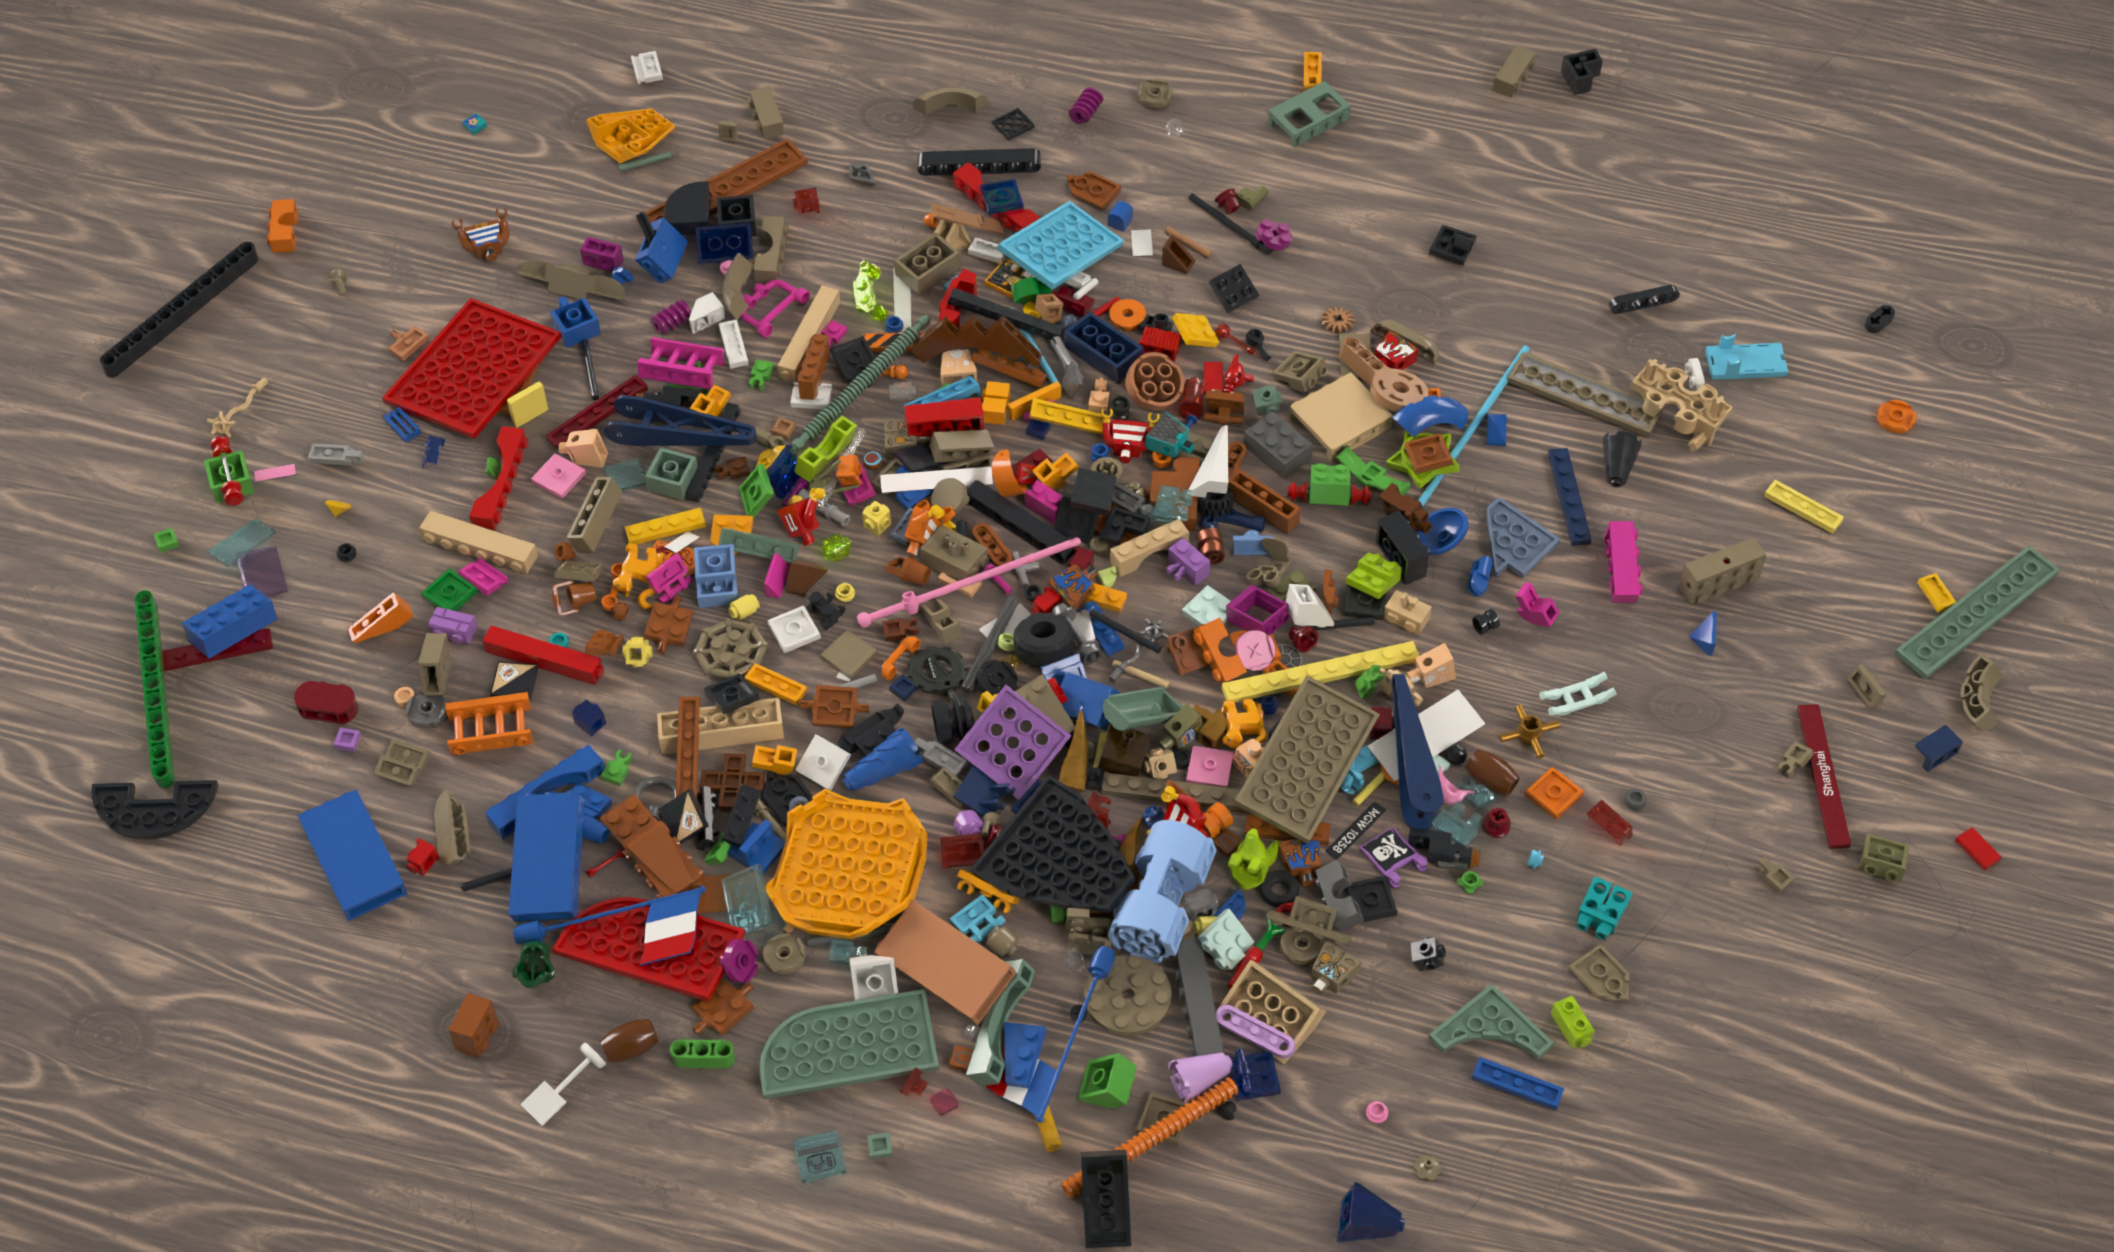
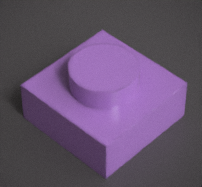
M340 728L333 744L335 749L355 752L361 733L358 730Z

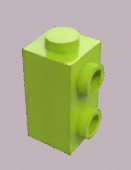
M1573 995L1553 1003L1551 1015L1572 1049L1588 1046L1592 1042L1595 1030Z

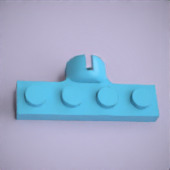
M1368 745L1361 748L1340 786L1347 794H1355L1351 787L1356 791H1360L1364 785L1363 775L1360 772L1379 762L1368 748Z

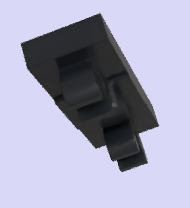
M703 786L697 793V800L709 827L696 835L697 849L702 851L708 845L713 846L717 844L719 840L713 837H717L720 834L719 830L712 829L715 818L712 812L718 808V804L712 802L718 799V795L711 794V788L708 786Z

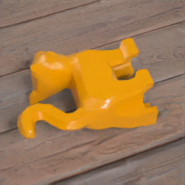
M628 543L626 545L628 556L622 565L621 574L613 580V586L620 592L625 593V597L628 598L633 587L632 579L649 584L646 576L663 564L664 553H656L655 548L647 547L645 553L648 556L647 560L637 559V545ZM650 584L649 588L642 591L638 596V603L644 609H651L653 607L651 603L646 602L647 597L655 594Z
M1246 699L1243 701V709L1247 712L1238 713L1233 700L1224 701L1222 713L1224 716H1227V732L1222 737L1224 745L1237 749L1243 743L1242 735H1259L1255 740L1260 744L1267 740L1261 704L1256 706L1252 699Z

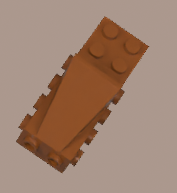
M635 793L600 817L603 824L609 828L611 834L624 849L622 854L627 861L632 860L635 864L633 866L639 876L644 875L646 878L644 881L651 891L655 889L658 893L656 895L657 898L698 889L701 885L705 888L707 887L703 879L705 874L702 869L692 864V857L687 851L682 852L680 849L682 845L676 837H670V830L662 821L658 822Z

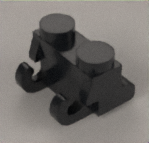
M813 592L809 598L810 604L806 609L813 614L815 612L814 609L817 608L826 617L827 621H821V625L828 630L838 622V618L844 614L846 609L843 605L838 606L839 611L834 609L830 604L834 596L830 592L826 594L828 596L827 599L820 592Z

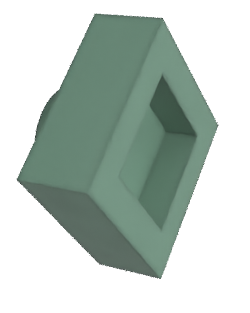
M890 1132L867 1136L870 1160L893 1157Z

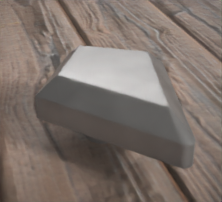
M849 164V180L876 185L868 164Z
M1070 360L1061 386L1069 398L1073 399L1083 384L1075 362Z

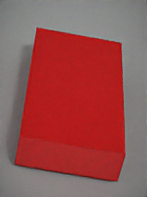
M1204 362V395H1206V390L1211 391L1212 389H1218L1223 392V362Z
M1973 827L1955 839L1960 847L1984 871L2002 858Z

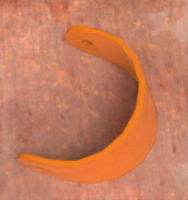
M1002 450L998 452L992 463V475L997 490L1005 498L1025 494L1027 486L1026 484L1018 485L1012 470L1009 451Z

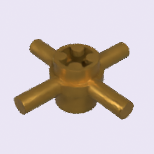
M1519 704L1515 707L1521 723L1516 731L1500 734V742L1519 738L1522 744L1532 746L1536 757L1541 759L1545 756L1538 741L1541 738L1542 732L1560 728V723L1557 720L1542 724L1538 717L1527 715L1523 705Z

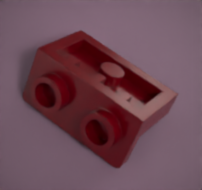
M1061 286L1058 292L1053 291L1051 293L1062 302V310L1081 318L1094 305V298L1086 295L1079 300H1075L1073 295L1076 291Z

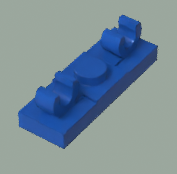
M1093 601L1085 603V607L1078 610L1080 614L1085 609L1089 614L1092 609L1103 614L1097 603H1093ZM1090 617L1095 640L1100 643V647L1107 657L1125 649V644L1114 629Z

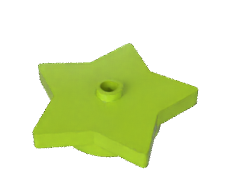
M1405 431L1404 442L1428 437L1434 434L1419 433L1415 437H1413L1410 433ZM1443 434V439L1449 450L1451 434ZM1404 442L1401 450L1386 461L1388 468L1408 473L1419 489L1436 475L1460 471L1459 464L1452 457L1453 465L1415 474L1405 451Z

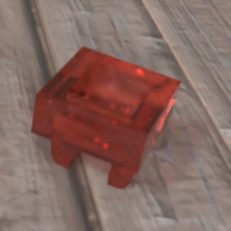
M915 1067L900 1092L907 1096L912 1091L921 1096L928 1085L927 1082L920 1078L923 1071Z

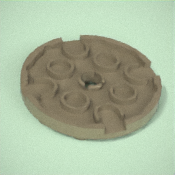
M1134 955L1116 956L1108 978L1097 980L1086 1009L1092 1020L1106 1028L1107 1032L1120 1036L1141 1035L1156 1028L1158 1023L1167 1016L1172 996L1170 982L1163 970L1146 958ZM1091 974L1089 975L1085 985V999L1088 994L1091 983L1093 981V977L1091 976ZM1126 990H1128V992L1133 993L1134 996L1130 999H1126L1122 996V994L1125 993Z

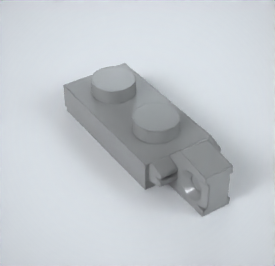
M313 443L307 460L309 463L351 465V463L363 464L364 456L362 451L354 450L349 445Z
M919 737L914 741L918 748L917 752L919 755L921 754L923 760L939 770L945 766L958 777L968 765L966 759L936 741H929L927 743Z

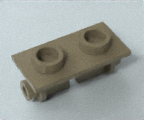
M1076 931L1069 933L1067 952L1093 956L1095 950L1100 946L1112 949V943L1108 936L1100 937L1078 934Z

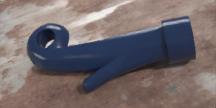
M1233 509L1228 515L1224 513L1225 516L1222 517L1221 515L1209 517L1207 514L1200 521L1201 526L1205 529L1215 528L1218 522L1263 532L1266 518L1262 516H1248Z

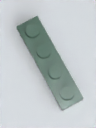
M722 527L719 545L733 544L734 551L772 559L773 555L778 553L788 563L797 560L800 546L798 543Z

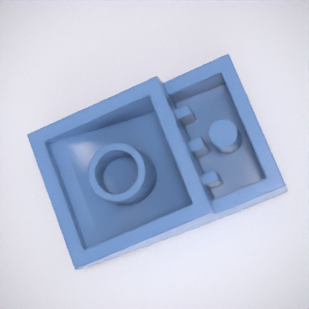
M726 544L694 548L699 608L730 605L731 602L737 600L738 587L734 545Z

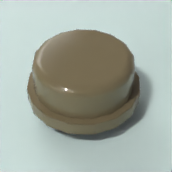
M1111 457L1100 458L1091 466L1092 471L1117 476V483H1119L1123 474L1121 463Z

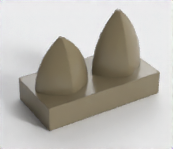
M1860 664L1854 668L1847 680L1870 709L1876 708L1886 698L1887 690L1880 687L1876 682L1877 674L1868 671L1863 664Z

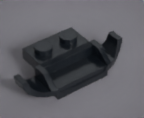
M897 703L892 709L875 712L874 715L845 734L843 733L836 746L850 754L859 750L866 757L873 752L874 748L883 743L886 737L896 731L893 726L902 718L904 709Z

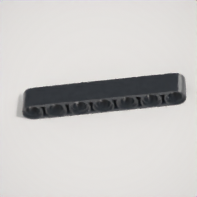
M1036 148L927 151L918 154L917 171L923 176L953 175V172L969 162L980 170L981 174L1033 173L1041 169V153Z
M974 480L966 488L967 495L969 496L968 504L1039 551L1070 540L982 482ZM1075 547L1050 555L1049 557L1060 564H1065L1074 555Z

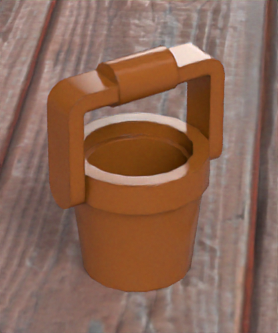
M912 557L893 559L886 564L885 570L887 573L898 576L902 582L921 586L926 585L931 574L930 567L916 561Z
M568 580L552 585L553 595L551 596L553 606L556 607L557 613L561 616L579 612L580 606L596 601V593L592 582L574 584L573 580ZM566 585V594L572 609L562 611L557 587Z

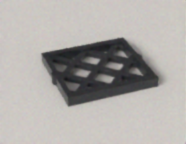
M1019 108L992 120V124L1007 140L1035 128L1032 121ZM1007 118L1013 119V122H1007ZM1022 120L1021 124L1015 123V121ZM1005 125H1012L1011 129L1005 128ZM1014 126H1020L1019 130L1013 128Z

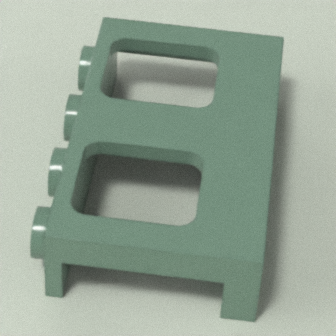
M1323 81L1269 109L1268 124L1272 127L1278 124L1292 138L1291 146L1294 148L1350 118L1351 105L1326 81ZM1330 96L1341 108L1325 114L1315 104ZM1302 111L1312 123L1301 129H1296L1287 119Z

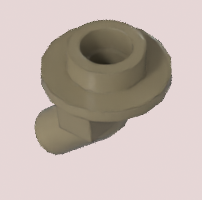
M335 269L330 272L329 280L332 285L337 286L339 295H344L347 293L343 284L347 281V273L342 269Z
M989 812L984 815L980 835L988 837L992 824H995V827L1001 826V818L997 813Z

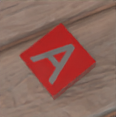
M1019 463L1016 477L1017 483L1034 485L1037 477L1032 470L1037 466Z

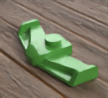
M1349 445L1336 457L1343 465L1350 467V472L1357 478V482L1364 487L1368 486L1370 489L1375 487L1385 491L1391 483H1394L1398 486L1400 494L1403 496L1410 489L1409 482L1405 483L1385 476L1387 470L1373 461L1366 465L1350 449Z

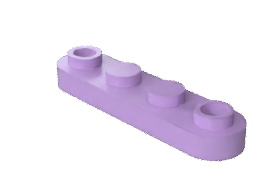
M1223 1005L1217 1009V1022L1222 1028L1279 1058H1289L1295 1052L1294 1040L1289 1035L1231 1005ZM1226 1016H1231L1230 1020H1224ZM1284 1045L1288 1046V1049L1285 1051L1280 1049Z

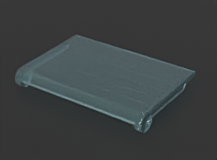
M255 518L208 550V553L228 567L276 534L272 527H268L262 521Z

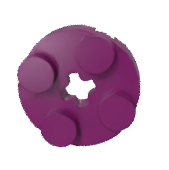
M1267 219L1262 220L1255 233L1259 242L1261 239L1265 242L1264 246L1273 250L1288 248L1293 238L1289 231L1290 227L1287 224H1279Z
M733 939L729 943L724 955L721 956L720 964L724 967L726 975L732 982H748L755 976L758 969V964H755V957H758L757 949L750 940Z

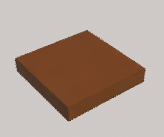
M1441 433L1404 442L1405 451L1415 474L1453 465L1452 457Z

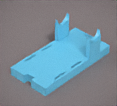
M1735 333L1728 337L1721 334L1719 346H1706L1705 352L1712 380L1784 377L1788 375L1786 360H1782L1784 352L1781 343L1733 345Z

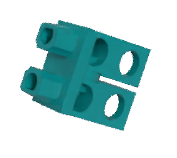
M1594 876L1579 909L1576 928L1587 932L1589 926L1597 928L1595 936L1605 941L1610 934H1614L1625 910L1631 902L1633 892L1617 885L1614 886L1611 892L1612 883ZM1596 885H1602L1605 889L1600 888ZM1620 893V894L1624 895L1625 898H1623V897H1621V896H1619V895H1616V894Z

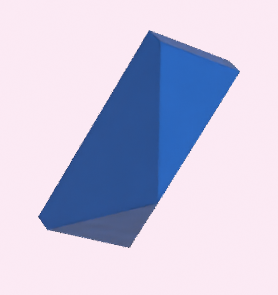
M1487 413V445L1506 446V414Z
M1715 611L1689 636L1708 656L1713 655L1716 644L1717 612Z

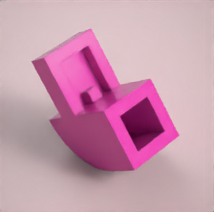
M1524 583L1515 596L1520 604V607L1517 609L1519 615L1536 626L1550 627L1560 614L1553 599L1539 598L1531 583Z

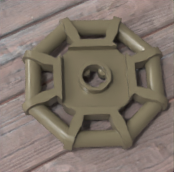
M726 618L725 621L701 630L702 634L696 648L693 650V656L697 658L706 676L727 679L739 673L744 676L755 663L760 665L769 645L763 639L755 623L749 624ZM732 628L744 630L745 632L742 634L738 630H732ZM724 629L727 630V632H725V633H723V634H721V635H718V636H715V635H714L715 633H718V632H720V631H722V630H724ZM751 636H753V638L755 639V644H751L748 639ZM707 640L711 642L710 649H704ZM734 648V652L731 653L727 649ZM752 652H756L754 659L749 658ZM707 657L712 658V664H709V662L706 659ZM722 666L727 667L729 671L721 670L718 668H722Z

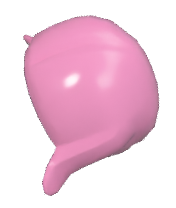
M1439 765L1438 775L1444 796L1443 804L1456 805L1468 794L1474 793L1473 791L1460 790L1446 779Z

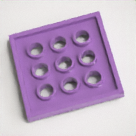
M1005 685L958 744L955 751L997 784L1008 783L1010 784L1008 788L1012 789L1014 787L1015 792L1012 796L1021 801L1070 739L1071 735L1009 686ZM1008 708H1012L1016 712L1015 717L1011 720L1006 719L1003 715L1004 711ZM1023 721H1029L1032 724L1029 732L1020 730V724ZM998 724L1003 728L999 736H994L991 733L993 725ZM1039 734H1046L1048 736V742L1045 745H1039L1036 742V737ZM1015 737L1019 740L1017 748L1011 749L1007 746L1009 738ZM981 741H987L990 744L987 752L978 750V744ZM1025 751H1034L1035 759L1033 761H1026L1023 758ZM999 753L1006 756V762L1003 765H997L994 762V757ZM1015 766H1019L1023 770L1022 775L1018 778H1014L1010 774L1011 769Z

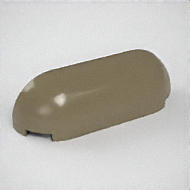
M1386 319L1379 321L1370 331L1384 339L1391 330L1417 347L1418 357L1434 365L1438 361L1439 350L1431 338L1395 320Z
M445 789L437 800L434 821L439 859L443 864L453 865L464 860L469 854L470 840L465 806L452 796L453 792Z

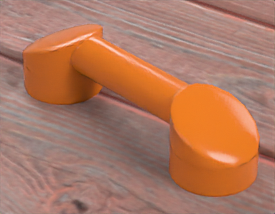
M922 500L915 505L928 511L931 508L928 500ZM951 506L943 508L945 514L938 519L943 524L955 516Z
M615 563L611 567L612 580L621 574L623 563ZM613 584L610 593L601 600V607L607 611H613L618 603L616 598L618 589Z
M915 636L905 638L890 657L884 661L882 678L890 681L897 671V667L893 664L906 650L912 654L915 653L921 644V640Z

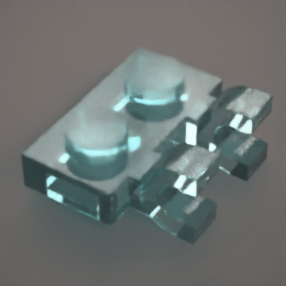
M1161 485L1153 513V520L1172 522L1176 518L1187 521L1189 517L1187 512L1188 506H1191L1193 497H1191L1192 490H1183L1181 492L1180 487Z
M1457 801L1450 811L1444 808L1432 821L1431 827L1440 832L1452 833L1453 842L1469 846L1478 836L1476 829L1481 825L1480 820L1482 816L1475 812L1467 823L1464 822L1460 817L1464 814L1463 809L1465 805Z

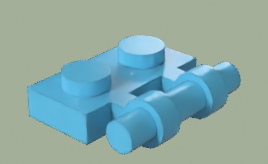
M983 894L949 918V922L954 928L965 935L970 932L973 935L970 938L977 943L983 942L985 937L995 927H1000L1006 921L1002 915L996 919L992 917L996 913V908ZM985 921L988 925L980 930L977 926Z

